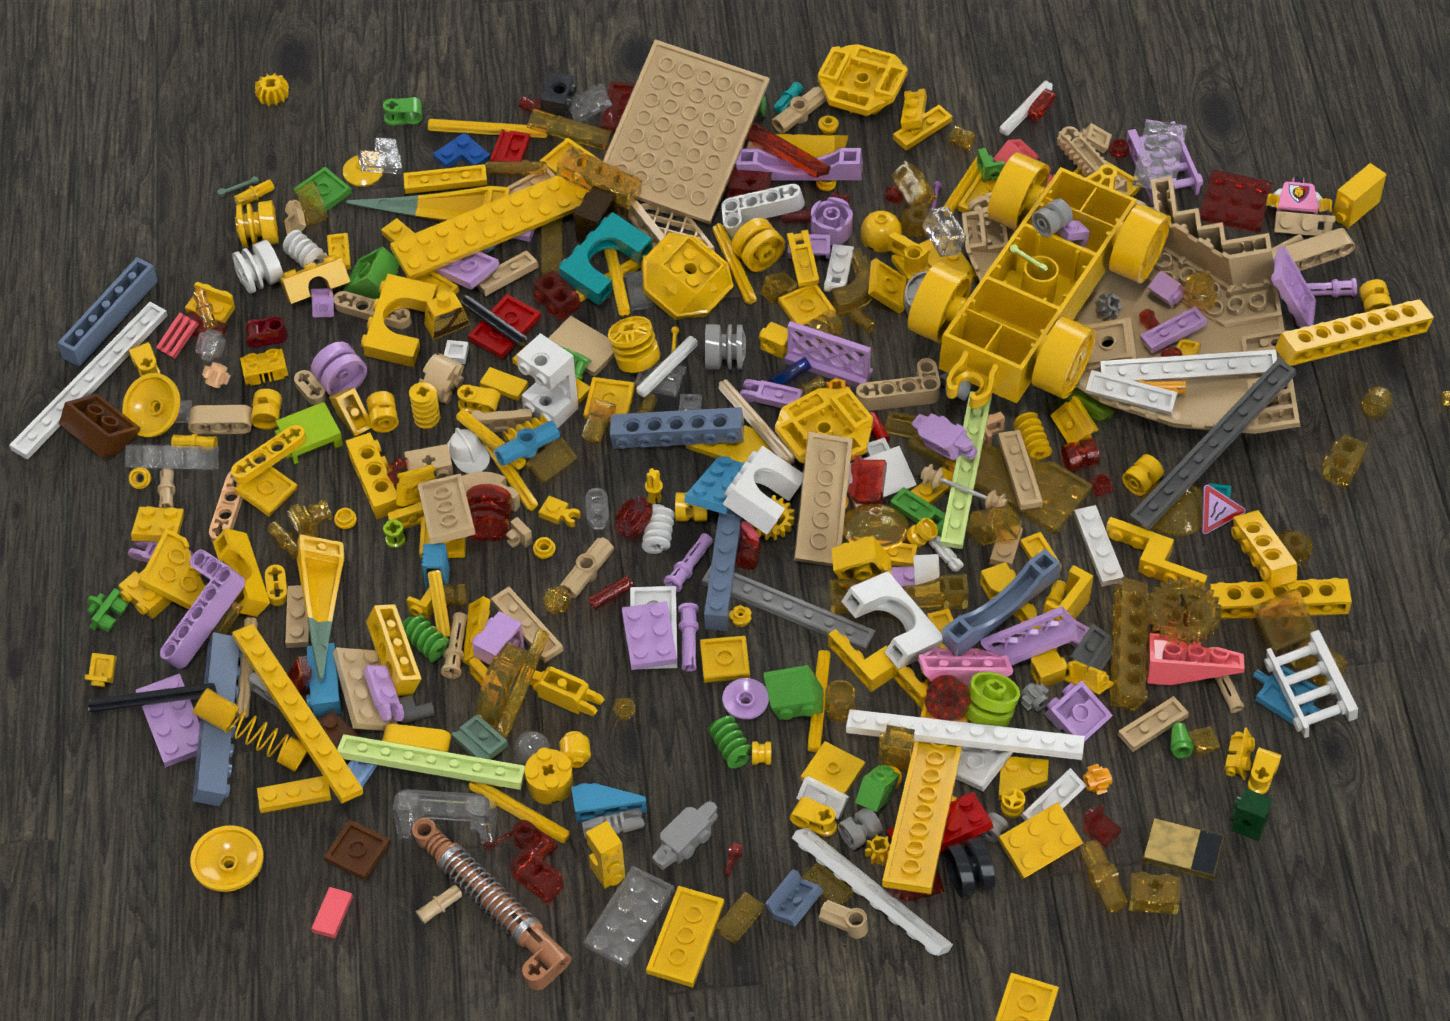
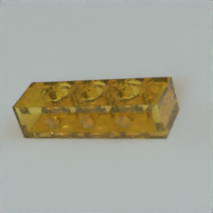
M568 146L557 162V176L589 191L595 185L616 193L617 204L628 210L631 209L641 194L642 180L637 176L630 175L616 166H611L597 157L584 153L580 149Z

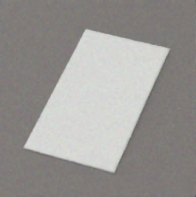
M939 554L914 555L915 598L940 597Z

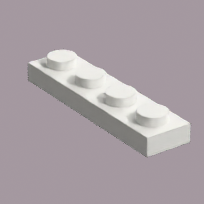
M1091 370L1085 392L1172 415L1177 397V392L1094 370Z
M1096 505L1074 510V517L1101 586L1124 582L1123 572Z

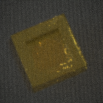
M1212 726L1189 732L1197 756L1219 750L1220 744Z

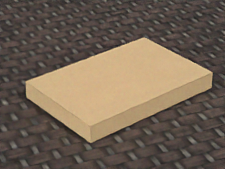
M572 316L548 338L559 346L569 348L591 359L592 362L588 363L585 372L594 377L615 357L608 337Z

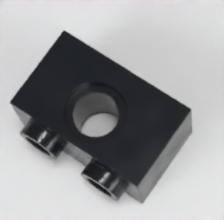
M549 72L540 99V114L564 118L566 110L570 111L572 102L570 98L571 96L574 97L576 92V85L573 84L572 75Z

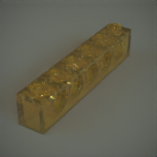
M1122 577L1117 583L1113 593L1111 681L1114 682V685L1110 687V705L1137 711L1146 702L1148 691L1145 690V683L1148 679L1146 663L1149 652L1146 651V644L1149 639L1147 624L1150 613L1147 612V605L1150 601V593H1148V583Z

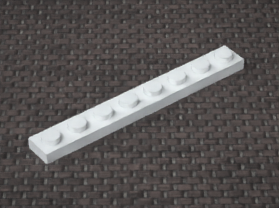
M1276 350L1109 360L1100 361V372L1139 382L1141 379H1144V381L1262 374L1274 364L1277 357Z
M809 828L796 830L792 839L798 843L802 850L810 852L816 857V861L819 864L831 869L836 878L846 881L852 886V890L855 893L867 898L872 907L888 915V919L892 923L904 928L909 937L925 945V949L929 953L939 956L949 952L953 945L951 942Z

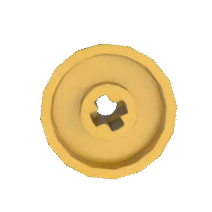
M760 217L746 222L738 229L732 239L731 249L742 259L750 271L759 272L771 267L778 261L784 252L785 240L765 218Z

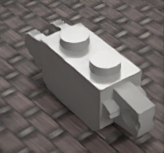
M709 801L698 810L693 807H686L660 833L661 846L653 855L652 862L664 870L673 862L680 864L684 859H689L693 855L695 848L700 843H705L711 836V825L718 817L715 802Z

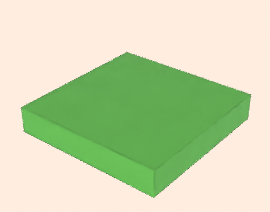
M324 167L296 186L294 193L317 213L322 215L352 194V189L329 169Z

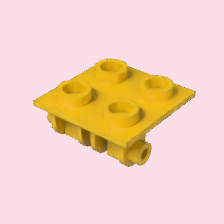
M269 349L265 353L260 354L250 353L240 358L246 385L261 384L259 374L262 375L263 383H266L263 373H268L270 382H272L270 372L273 374L274 381L285 379L284 376H288L282 349Z

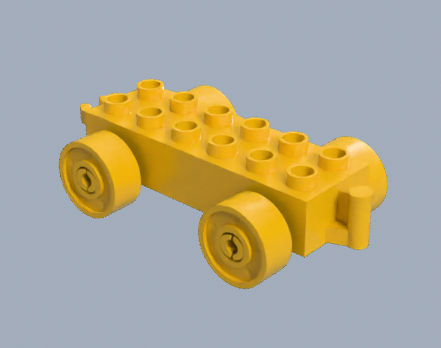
M1014 153L1003 167L995 183L988 205V218L1016 231L972 294L969 296L972 278L962 271L937 262L927 272L913 299L908 316V329L941 344L939 369L949 373L946 381V395L948 398L953 399L957 396L960 388L959 385L963 381L979 386V390L970 395L969 406L972 409L984 406L990 401L992 393L1018 403L1031 382L1033 386L1062 399H1066L1072 393L1088 364L1096 339V331L1073 319L1108 267L1111 272L1139 284L1143 283L1158 261L1171 225V217L1143 204H1137V199L1114 190L1117 177V169L1114 166L1104 164L1099 167L1098 171L1086 178L1060 167L1046 187L1049 177V165L1022 153ZM1054 199L1064 200L1072 210L1073 221L1079 220L1090 231L1086 247L1084 248L1073 241L1065 240L1058 232L1049 237H1043L1032 224L1033 213L1045 207ZM1017 245L1019 250L1039 263H1043L1048 269L1044 272L1021 255L1012 253L1010 246Z

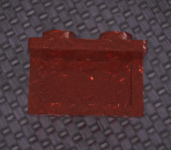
M860 455L855 456V462L851 465L853 478L852 483L849 484L848 491L849 496L856 504H882L887 469L886 460H864Z

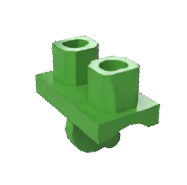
M114 588L104 603L102 601L105 599V596L101 593L98 597L89 596L87 603L90 607L87 612L92 615L97 611L91 619L92 623L89 628L95 631L99 627L107 632L112 629L116 620L108 615L110 610L121 616L128 606V603L119 597V590Z

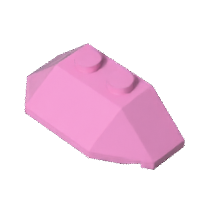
M933 648L918 656L923 674L934 685L945 677L949 679L954 677L955 680L958 678L962 684L964 683L967 688L966 690H968L972 677L979 672H994L1006 677L1013 674V668L1008 656L997 655L981 649L970 648L961 656H956L948 648ZM949 687L947 690H944L942 692L952 693L957 691H954L952 687Z

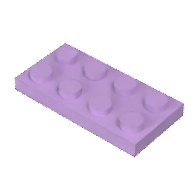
M1285 246L1278 247L1276 257L1273 259L1275 268L1274 274L1271 276L1272 284L1279 290L1280 297L1286 302L1289 313L1293 314L1296 325L1300 326V328L1312 326L1314 323L1316 299Z
M180 674L136 689V693L183 687L184 683ZM190 700L142 706L165 767L197 756L200 723L197 716L192 713L194 708Z

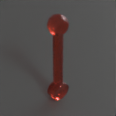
M521 822L519 827L492 842L486 841L484 849L490 851L495 845L521 830L526 831L529 827L528 823Z

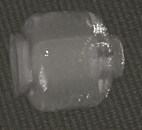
M206 329V331L199 333L195 351L201 355L200 358L202 360L213 362V359L222 357L226 343L222 332Z

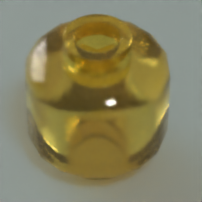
M1373 386L1361 400L1362 410L1372 418L1385 416L1393 405L1391 392L1382 386Z

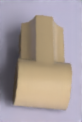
M829 900L824 902L819 915V921L844 930L850 937L855 939L862 938L867 934L868 923L864 910L860 908L850 909ZM853 922H861L859 925H852Z

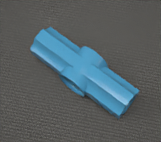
M552 420L533 430L529 428L518 431L517 438L494 449V455L501 466L507 465L520 457L531 458L536 455L538 448L559 438L560 432Z

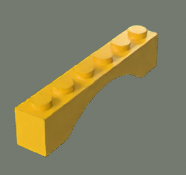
M1006 562L982 570L980 585L989 601L1008 586L1016 577L1013 569L1008 567ZM1028 602L1013 615L1022 623L1037 617V611L1034 605ZM1034 626L1032 629H1039L1043 626ZM1057 647L1031 658L1030 674L1036 684H1043L1045 687H1049L1064 681L1063 678L1068 670L1067 663L1063 657L1060 658L1057 653Z

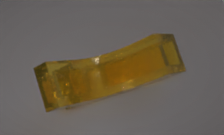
M860 248L852 250V265L857 275L856 280L848 285L832 289V303L838 318L860 311L873 298L868 294L871 262L869 263L866 255L863 256Z
M510 643L505 644L499 656H494L484 677L477 703V714L490 726L497 729L500 728L509 713V692L518 671L528 656L527 650Z

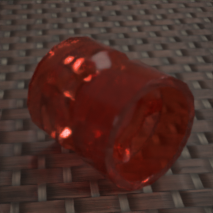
M1093 437L1081 439L1078 441V444L1070 442L1061 446L1062 461L1068 472L1081 470L1083 465L1088 468L1100 464L1099 449Z

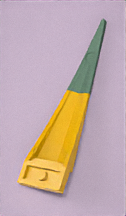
M485 186L436 194L347 200L346 202L351 206L444 222L510 195V187Z
M300 534L297 541V564L318 681L321 682L324 676L329 636L344 561V545L342 542Z

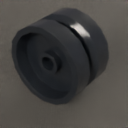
M979 836L966 840L964 847L959 843L945 847L944 853L947 869L953 886L961 898L974 894L976 887L981 891L995 887L996 880L989 852Z

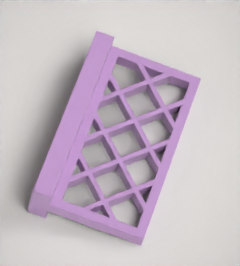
M792 321L789 322L788 353L785 357V364L830 379L846 380V384L854 387L869 382L873 374V369L870 368V347ZM795 331L800 332L803 336L800 337ZM815 338L821 339L823 343H819ZM808 340L813 346L810 347L805 341ZM836 345L841 346L843 349L840 350ZM828 347L833 353H829L825 348ZM855 351L863 353L864 356L860 357ZM845 354H849L853 359L850 360Z

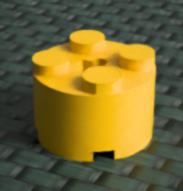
M543 747L528 759L525 765V779L530 796L535 801L547 805L555 801L561 802L571 794V787H573L572 765L570 759L564 753Z

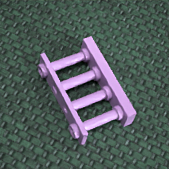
M1175 121L1170 123L1169 133L1146 138L1139 137L1136 129L1128 130L1126 146L1151 204H1154L1151 180L1157 179V176L1180 171H1184L1187 178L1173 181L1174 189L1191 186L1195 196L1199 195L1203 179L1201 174L1197 173L1183 141L1182 131L1177 128ZM1171 141L1174 147L1152 153L1145 152L1144 146ZM1178 156L1180 160L1178 164L1158 168L1152 167L1150 161Z

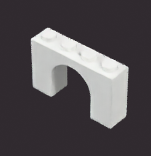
M762 445L758 453L756 451L752 452L724 494L727 498L723 505L765 534H768L785 508L763 494L755 483L769 487L789 501L801 485L803 473Z
M888 571L850 587L841 601L855 618L871 611L882 610L893 614L903 623L906 633L893 638L884 652L898 669L918 661L920 654H924L933 648H939L942 644L941 632Z

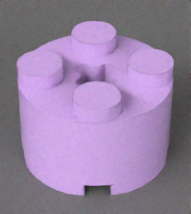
M830 197L823 202L821 200L816 202L811 209V234L830 235L831 246L833 244L843 245L850 238L853 228V212L849 204L843 199Z

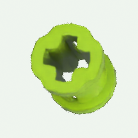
M396 519L387 521L383 526L387 546L390 548L403 546L405 543L403 524Z

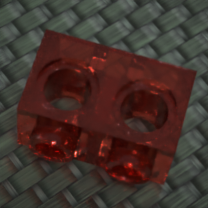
M552 270L533 282V295L539 303L542 302L549 314L555 315L560 321L580 309L579 294L556 271Z
M527 847L510 863L512 877L547 905L564 889L562 874Z

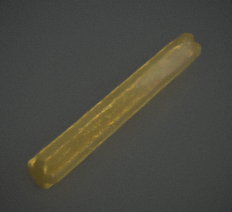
M538 629L497 727L496 731L505 739L509 736L548 640L549 633L545 630Z

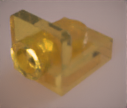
M784 271L767 275L760 293L772 304H775L780 294L794 291L798 283Z

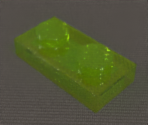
M1072 391L1068 396V400H1072V396L1078 397L1085 409L1091 413L1090 416L1098 421L1111 420L1114 411L1080 391Z

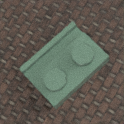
M478 714L459 727V731L451 733L452 739L472 757L491 760L508 747V741Z

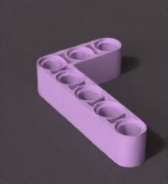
M198 550L192 555L190 565L208 578L210 582L160 651L162 659L177 669L187 666L245 585V579L239 573L204 550Z

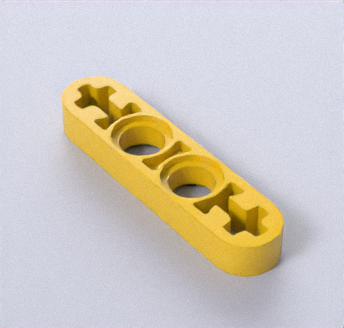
M292 425L236 462L231 468L234 481L239 484L249 482L302 446L306 441L303 427ZM276 445L284 446L280 451L272 450ZM258 457L266 458L261 464L254 462Z

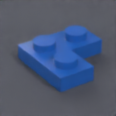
M466 133L461 134L433 153L434 160L445 169L452 167L461 160L465 161L469 166L486 164L491 158L490 154Z

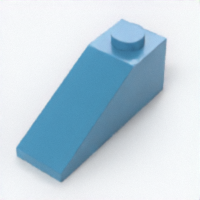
M582 783L571 787L576 823L585 822L599 816L606 817L607 814H619L621 811L636 808L641 809L642 813H647L645 796L596 783Z

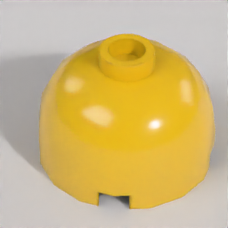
M884 210L872 212L862 222L860 228L861 242L866 248L868 246L874 248L875 252L890 251L889 236L893 231L902 235L901 223L891 212Z

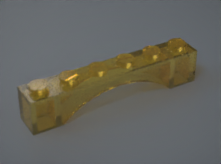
M967 574L943 575L922 584L902 587L921 610L961 609L968 607ZM854 579L830 580V611L834 614L851 613L841 601L850 587L861 582ZM875 610V611H871V612H886V611Z

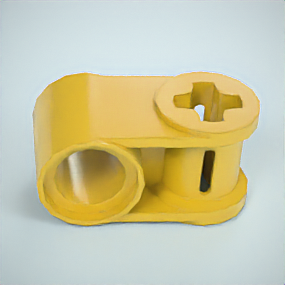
M149 342L128 350L140 376L149 373L161 374Z
M462 385L457 390V396L460 399L458 401L459 410L465 409L469 413L475 410H479L482 413L496 412L500 399V393L497 390L472 385Z
M1260 747L1258 748L1248 781L1249 790L1259 794H1265L1269 790L1282 755Z
M801 797L790 815L791 822L803 829L809 828L811 831L824 837L833 835L837 830L836 815L833 808L818 803L809 797Z

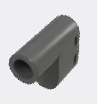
M412 695L398 698L404 710V718L400 721L401 725L435 715L432 702L415 706Z

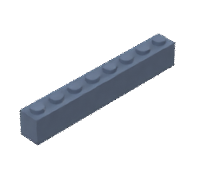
M213 632L207 647L204 684L214 683L217 690L216 693L234 703V699H237L239 693V685H236V680L239 679L241 673V666H238V660H241L242 651L232 636ZM200 718L193 802L220 806L223 799L228 798L230 784H227V778L230 777L232 771V764H229V758L232 757L234 744H230L231 738L234 737L236 724L230 731L225 733Z

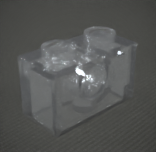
M949 207L932 208L922 224L923 229L940 257L958 255L967 237Z

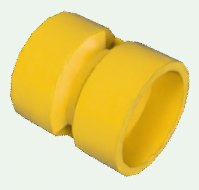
M1370 280L1360 287L1359 293L1365 312L1392 305L1387 285L1383 280Z
M260 389L254 393L251 423L255 427L263 430L277 427L276 421L280 419L282 397L279 392L272 389Z
M386 391L371 394L366 400L371 428L376 432L382 433L394 430L399 424L394 396Z
M1144 454L1134 463V466H1131L1122 475V481L1130 492L1142 496L1152 487V484L1156 483L1164 475V470L1156 458Z
M676 492V521L688 522L690 518H693L695 522H707L708 509L684 503L686 493Z

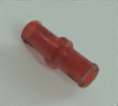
M626 575L611 585H605V589L588 597V601L592 608L597 610V608L612 600L614 602L617 600L619 595L630 590V587H634L629 576Z

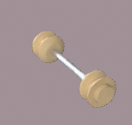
M930 464L929 467L925 466L921 473L923 485L930 482L934 489L942 482L986 500V510L994 508L996 515L1000 511L1003 512L1006 508L1008 500L1005 499V493L998 496L996 495V490H993L986 496L944 479L942 468L936 471L933 469V464Z

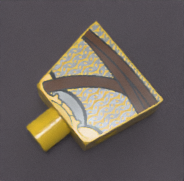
M440 291L437 293V298L426 303L424 324L433 340L470 326L465 311L454 292Z

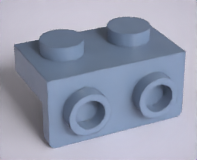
M792 869L766 901V906L774 920L795 927L823 893L820 885L802 879L799 872Z

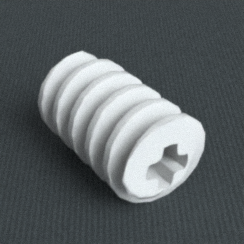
M300 230L291 231L283 242L284 252L294 259L295 262L299 263L301 267L315 262L317 265L324 262L323 258L328 257L327 253H323V250L313 243L311 239H308L306 235L302 234Z
M660 504L649 505L642 542V549L645 552L659 554L670 548L671 534L673 532L672 526L674 525L673 519L675 518L673 510Z

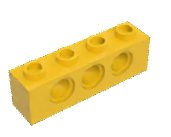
M371 433L346 440L348 455L376 520L388 516L387 513L401 508V506L396 505L397 489L395 490L394 488L396 482L392 472H387L389 466L385 456H380L379 452L382 451L378 440H373Z
M1259 510L1233 517L1232 536L1241 544L1242 551L1248 554L1252 565L1260 571L1261 578L1266 580L1271 588L1297 581L1296 561Z
M375 605L366 623L380 664L387 666L397 696L413 695L421 681V676L396 605Z

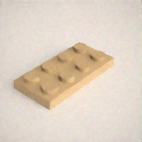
M461 474L417 484L431 545L476 534Z
M336 647L333 651V657L353 729L385 731L386 725L398 724L394 720L392 713L389 721L381 719L378 709L375 708L363 673L366 665H381L377 652L375 650Z

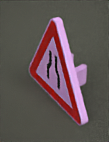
M1204 485L1202 509L1203 534H1207L1233 520V517L1245 513V508L1213 487Z

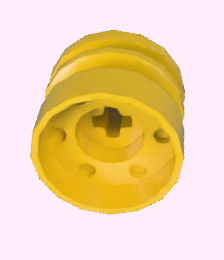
M272 200L258 202V212L253 211L251 203H247V213H244L242 204L236 205V230L243 248L249 247L248 238H251L252 244H256L260 236L262 240H267L270 244L279 243L277 221Z
M641 316L627 317L618 321L609 329L608 338L614 351L617 365L622 371L629 373L641 372L654 366L660 359L661 352L655 339L652 324L647 318Z

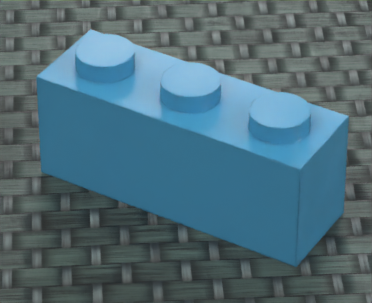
M328 643L324 676L321 682L318 681L312 646H307V656H303L305 670H309V675H305L306 689H310V694L306 695L307 705L309 708H312L315 717L325 716L331 710L336 714L342 713L339 675L333 657L334 643Z

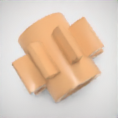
M212 362L210 367L205 365L202 373L204 378H206L205 383L215 388H220L221 384L227 385L231 376L226 372L228 368L216 362Z

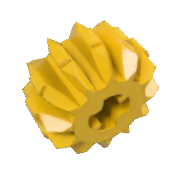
M274 73L269 76L267 74L266 77H260L259 81L255 82V95L261 104L266 103L268 107L271 104L277 106L279 102L284 103L285 98H288L289 85L282 75L277 76Z

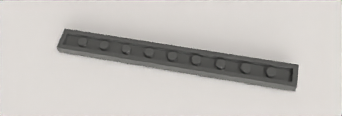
M1278 358L1130 514L1131 519L1149 531L1297 374L1296 370Z

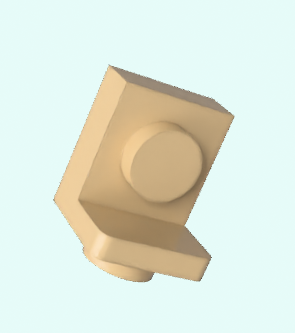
M1092 123L1086 129L1083 128L1079 132L1082 133L1083 138H1087V142L1091 143V147H1095L1101 153L1108 149L1112 136L1110 133Z

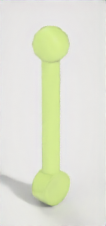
M1017 245L1010 246L1012 253L1021 255L1044 272L1048 269L1043 263H1039L1019 250Z

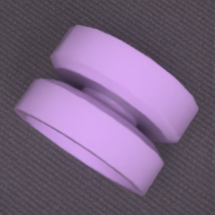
M335 342L323 348L315 356L311 364V373L321 383L326 392L332 396L346 387L357 389L366 377L367 366L348 343Z

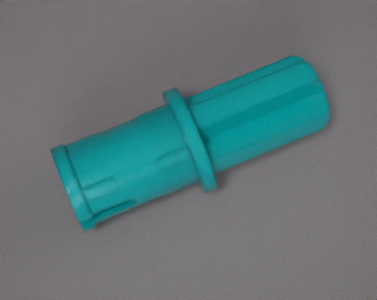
M793 82L791 87L781 94V98L773 107L777 114L788 108L791 100L803 92L804 88L799 82Z

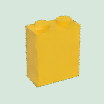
M1369 163L1339 188L1332 216L1336 217L1335 220L1349 228L1377 205L1381 199L1386 173Z

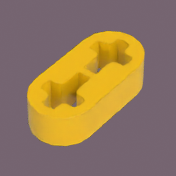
M271 565L265 571L266 591L270 603L274 606H281L287 602V577L282 566ZM274 574H278V581H274ZM276 589L280 590L279 597H275Z

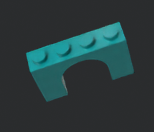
M613 212L608 217L603 218L599 227L595 231H591L587 235L586 240L581 245L575 247L572 255L568 259H564L559 265L560 280L597 305H600L612 293V280L591 266L589 261L592 256L604 249H615L640 263L643 260V256L652 250L651 237Z

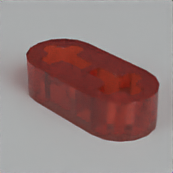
M1047 88L1044 89L1030 106L1027 117L1038 122L1053 105L1056 93Z

